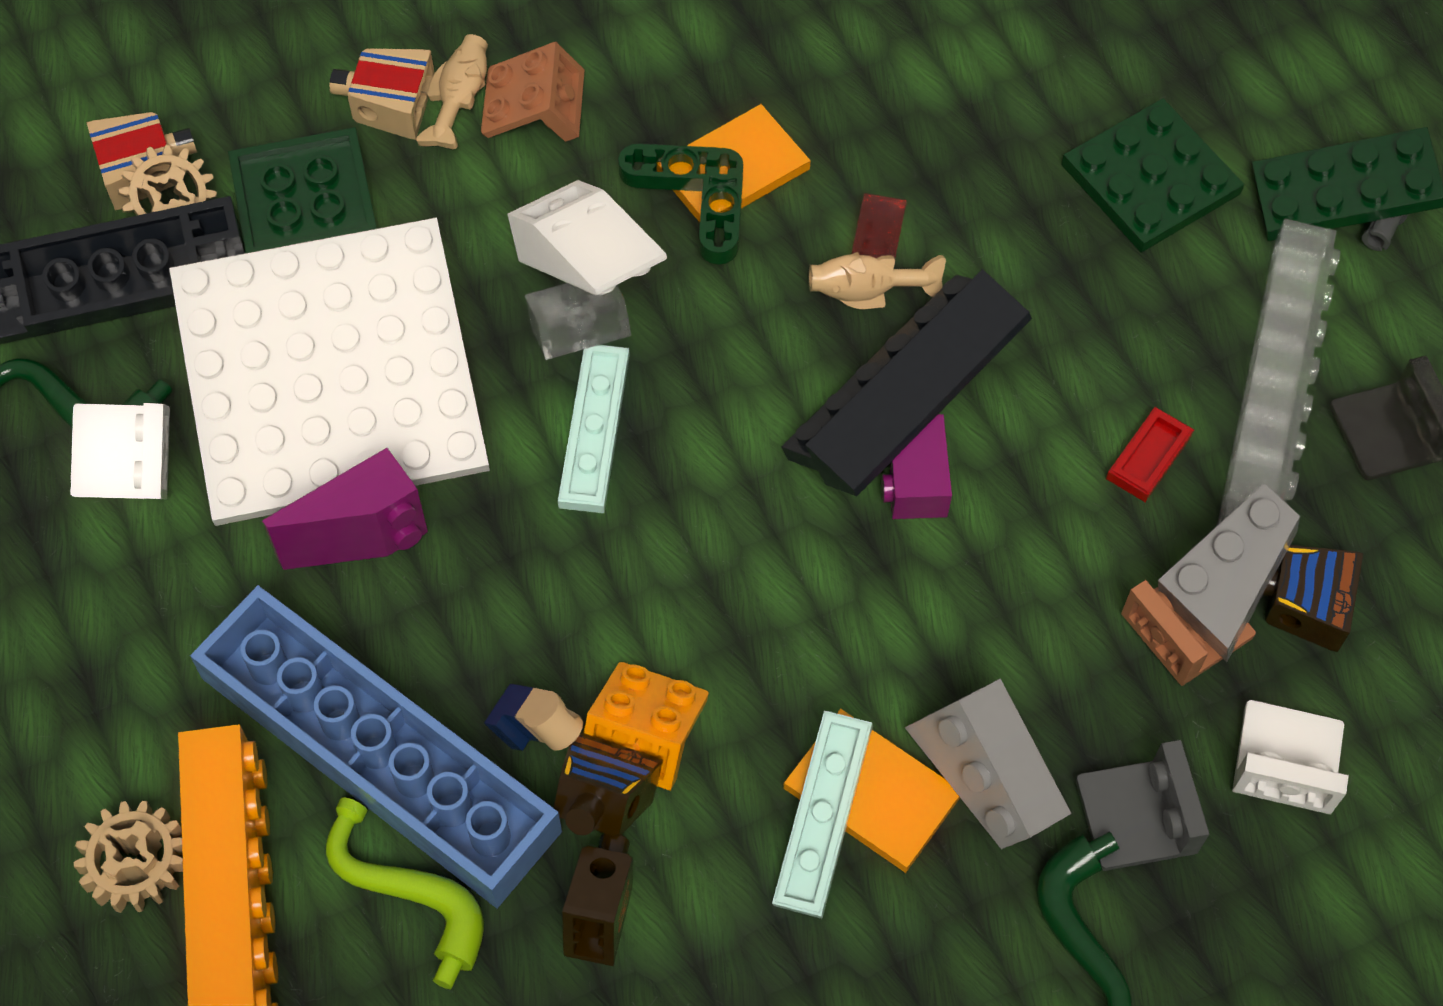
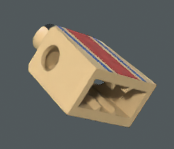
M365 49L360 54L355 71L333 69L330 77V93L348 96L352 118L357 123L416 140L429 99L427 93L430 82L434 75L431 50Z
M153 112L86 122L103 181L115 211L120 210L126 203L130 202L129 197L118 195V189L129 187L130 182L123 179L121 175L123 170L136 171L131 162L134 156L145 162L148 160L146 156L147 148L152 147L157 156L162 155L166 144L171 146L172 155L179 156L184 148L189 150L188 155L197 153L190 128L164 134L158 115ZM170 164L154 166L144 174H150L154 177L160 176L168 172ZM167 182L163 188L156 186L155 190L161 192L174 185ZM137 190L139 201L148 197L140 192V190Z

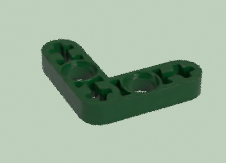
M631 144L620 152L618 157L619 175L623 183L630 187L702 191L699 229L700 254L709 263L717 265L726 264L736 257L739 248L743 188V159L739 153L728 148L658 144ZM683 161L690 164L693 169L687 174L679 175L673 173L669 167L673 163ZM635 162H643L641 170L633 169ZM657 162H661L662 172H656ZM700 164H706L705 174H700ZM720 167H729L728 174H719ZM717 199H725L733 204V208L727 212L719 213L712 210L709 205ZM716 227L724 228V242L721 247L714 246Z

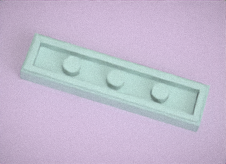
M595 344L584 345L558 497L559 509L605 513L630 357L629 348Z
M824 711L772 901L773 906L823 918L871 736L872 722Z

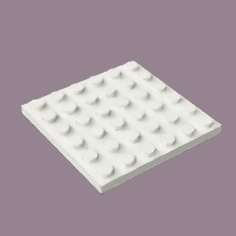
M437 218L169 268L211 517L215 526L272 515L385 448L390 450L415 486L490 471Z

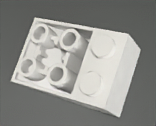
M576 180L508 213L519 262L594 295L607 294L613 291L616 285L631 277L644 275L651 270L652 266L667 259L663 249L603 189L580 180Z

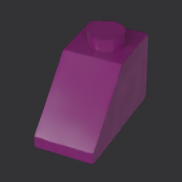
M938 414L891 462L889 474H882L883 502H891L892 519L948 517L952 491L944 414Z

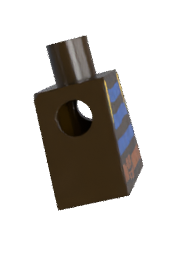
M1290 545L1270 584L1267 585L1263 593L1264 596L1269 597L1265 621L1269 625L1328 650L1338 652L1350 634L1363 553Z
M580 732L577 739L569 745L559 779L554 809L559 812V818L565 819L569 830L577 835H588L594 829L611 836H621L653 803L663 759Z

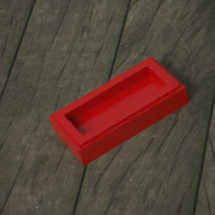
M1154 407L1108 471L1106 480L1146 503L1192 437L1194 429Z

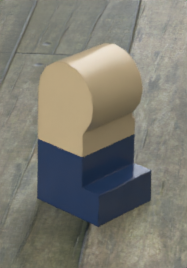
M509 684L484 722L508 747L519 751L524 750L529 740L545 743L554 751L562 750L577 739L583 728L582 718L575 712L568 710L557 693L515 684Z

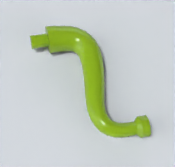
M342 797L335 809L338 817L329 832L326 842V857L330 867L341 879L356 887L410 900L440 912L446 921V925L434 952L435 956L442 962L434 976L433 982L443 988L452 989L460 970L471 971L477 959L484 932V918L480 905L465 887L451 879L419 870L366 863L354 858L348 851V838L354 824L361 823L368 810L361 803Z

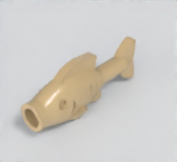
M466 35L462 44L455 50L448 61L442 64L434 73L427 95L430 101L442 100L443 105L435 125L426 128L417 136L416 141L419 146H441L449 149H456L458 147L456 136L451 129L460 108L472 109L475 101L474 96L486 85V50L488 44L480 36Z
M856 252L851 255L830 259L820 265H810L809 289L810 292L819 291L839 299L847 306L856 309L885 307L884 293L893 287H922L928 295L934 297L943 287L942 277L946 259L943 255H938L926 262L922 269H893L895 258L892 255L875 258L859 255Z

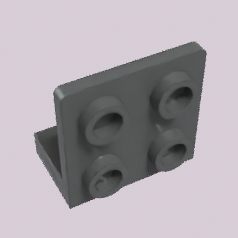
M1181 740L1161 743L1151 762L1079 774L1076 779L1091 839L1094 840L1110 831L1120 848L1099 860L1103 871L1198 854L1209 836V830Z

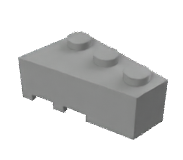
M1265 483L1158 580V591L1162 592L1170 600L1173 609L1226 662L1230 658L1246 624L1250 621L1267 585L1270 584L1298 530L1300 516Z
M1001 678L905 727L1001 849L1031 838L1072 814Z

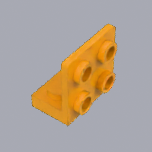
M619 662L587 713L584 733L663 759L657 787L671 791L677 780L685 741L707 702L709 692L695 687L687 681L675 680L648 671L640 665Z

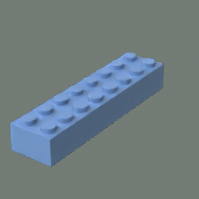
M259 585L190 655L197 671L206 683L497 909L562 833L559 812Z

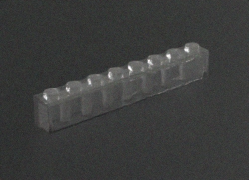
M1284 219L1274 242L1217 526L1264 483L1285 502L1286 499L1292 500L1294 497L1299 473L1292 471L1294 460H1300L1306 441V434L1299 432L1301 421L1307 422L1313 404V396L1306 394L1308 384H1314L1320 366V358L1313 357L1315 347H1321L1327 328V321L1320 320L1322 310H1328L1334 290V285L1327 284L1328 275L1333 276L1335 274L1340 258V250L1334 249L1336 230Z

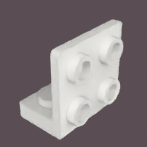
M144 403V406L75 404L73 407L71 495L74 497L167 499L170 407L164 404Z
M1249 700L1244 708L1232 792L1331 815L1347 792L1349 775L1338 773L1344 730L1343 721Z

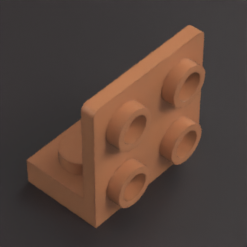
M556 41L490 66L487 72L481 133L485 137L490 138L541 119L548 128H551L565 142L579 137L585 69Z
M1145 580L1130 590L1121 612L1122 616L1181 686L1223 659L1173 609L1170 600L1162 592L1158 591V587L1153 589ZM1249 623L1246 624L1233 652L1251 641L1255 636L1256 632Z

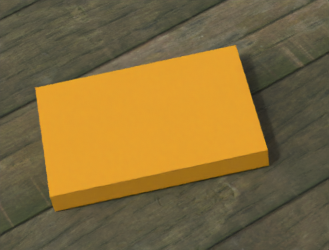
M762 104L687 145L728 148L739 153L743 159L741 209L810 170L811 160ZM680 161L673 163L669 169L675 174L683 175L689 173L693 167L687 162ZM657 162V172H662L661 162ZM700 164V174H705L706 164ZM721 166L719 174H728L729 167ZM673 190L700 223L702 191ZM717 199L709 205L712 210L719 213L727 212L733 208V204L725 199Z
M840 709L837 713L840 715L854 718L842 709ZM872 730L845 832L906 873L960 797L945 778ZM815 743L784 782L783 789L799 800Z

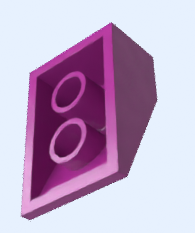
M388 448L383 449L262 520L278 563L283 570L386 557L398 550H406L413 547L424 534L428 533L418 489Z

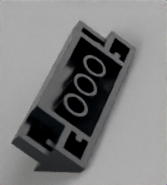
M231 196L0 244V344L175 307L169 268L246 254Z
M983 269L973 279L955 275L781 446L787 459L819 471L825 485L857 497L1032 319L1030 312Z

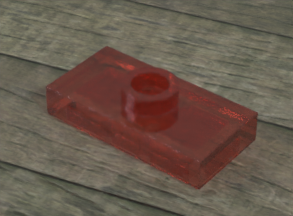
M864 193L851 254L858 252L859 255L875 258L892 255L896 260L907 200Z

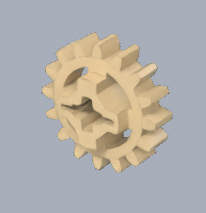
M166 144L162 155L157 156L155 150L149 147L146 149L148 160L144 162L136 156L131 159L133 166L136 168L135 172L123 170L121 177L130 182L129 187L119 188L118 195L129 197L130 202L126 203L121 210L123 213L134 211L136 216L147 214L139 203L137 190L148 196L152 205L151 212L213 199L217 196V192L206 189L205 184L209 183L214 177L212 174H200L198 170L204 162L201 158L192 164L187 161L189 150L186 148L180 152L179 156L172 155L171 146ZM170 164L168 172L160 176L154 177L150 174H144L154 166ZM185 172L193 179L197 189V196L188 192L183 181ZM169 182L175 185L173 192L180 199H171L168 204H164L160 201L161 193L156 191L155 187L163 188Z
M123 801L120 803L119 814L112 816L108 810L103 809L100 812L104 822L100 826L87 823L85 828L91 835L90 840L77 841L75 845L78 851L85 856L73 862L74 868L78 873L84 875L79 880V883L87 893L94 891L92 897L100 906H103L111 899V906L119 913H122L127 902H131L137 912H142L145 905L144 899L152 897L156 903L161 904L163 897L160 890L165 886L169 889L177 890L179 885L173 878L174 872H183V858L178 856L183 854L182 838H179L182 834V828L177 820L169 822L171 817L163 807L152 814V808L147 801H141L137 811H132L127 802ZM163 839L164 854L160 862L157 858V852L162 847L159 841ZM121 850L127 855L129 853L135 856L140 854L145 862H142L137 858H124L119 851ZM105 851L106 861L101 866L102 870L104 871L101 874L100 858L102 852Z

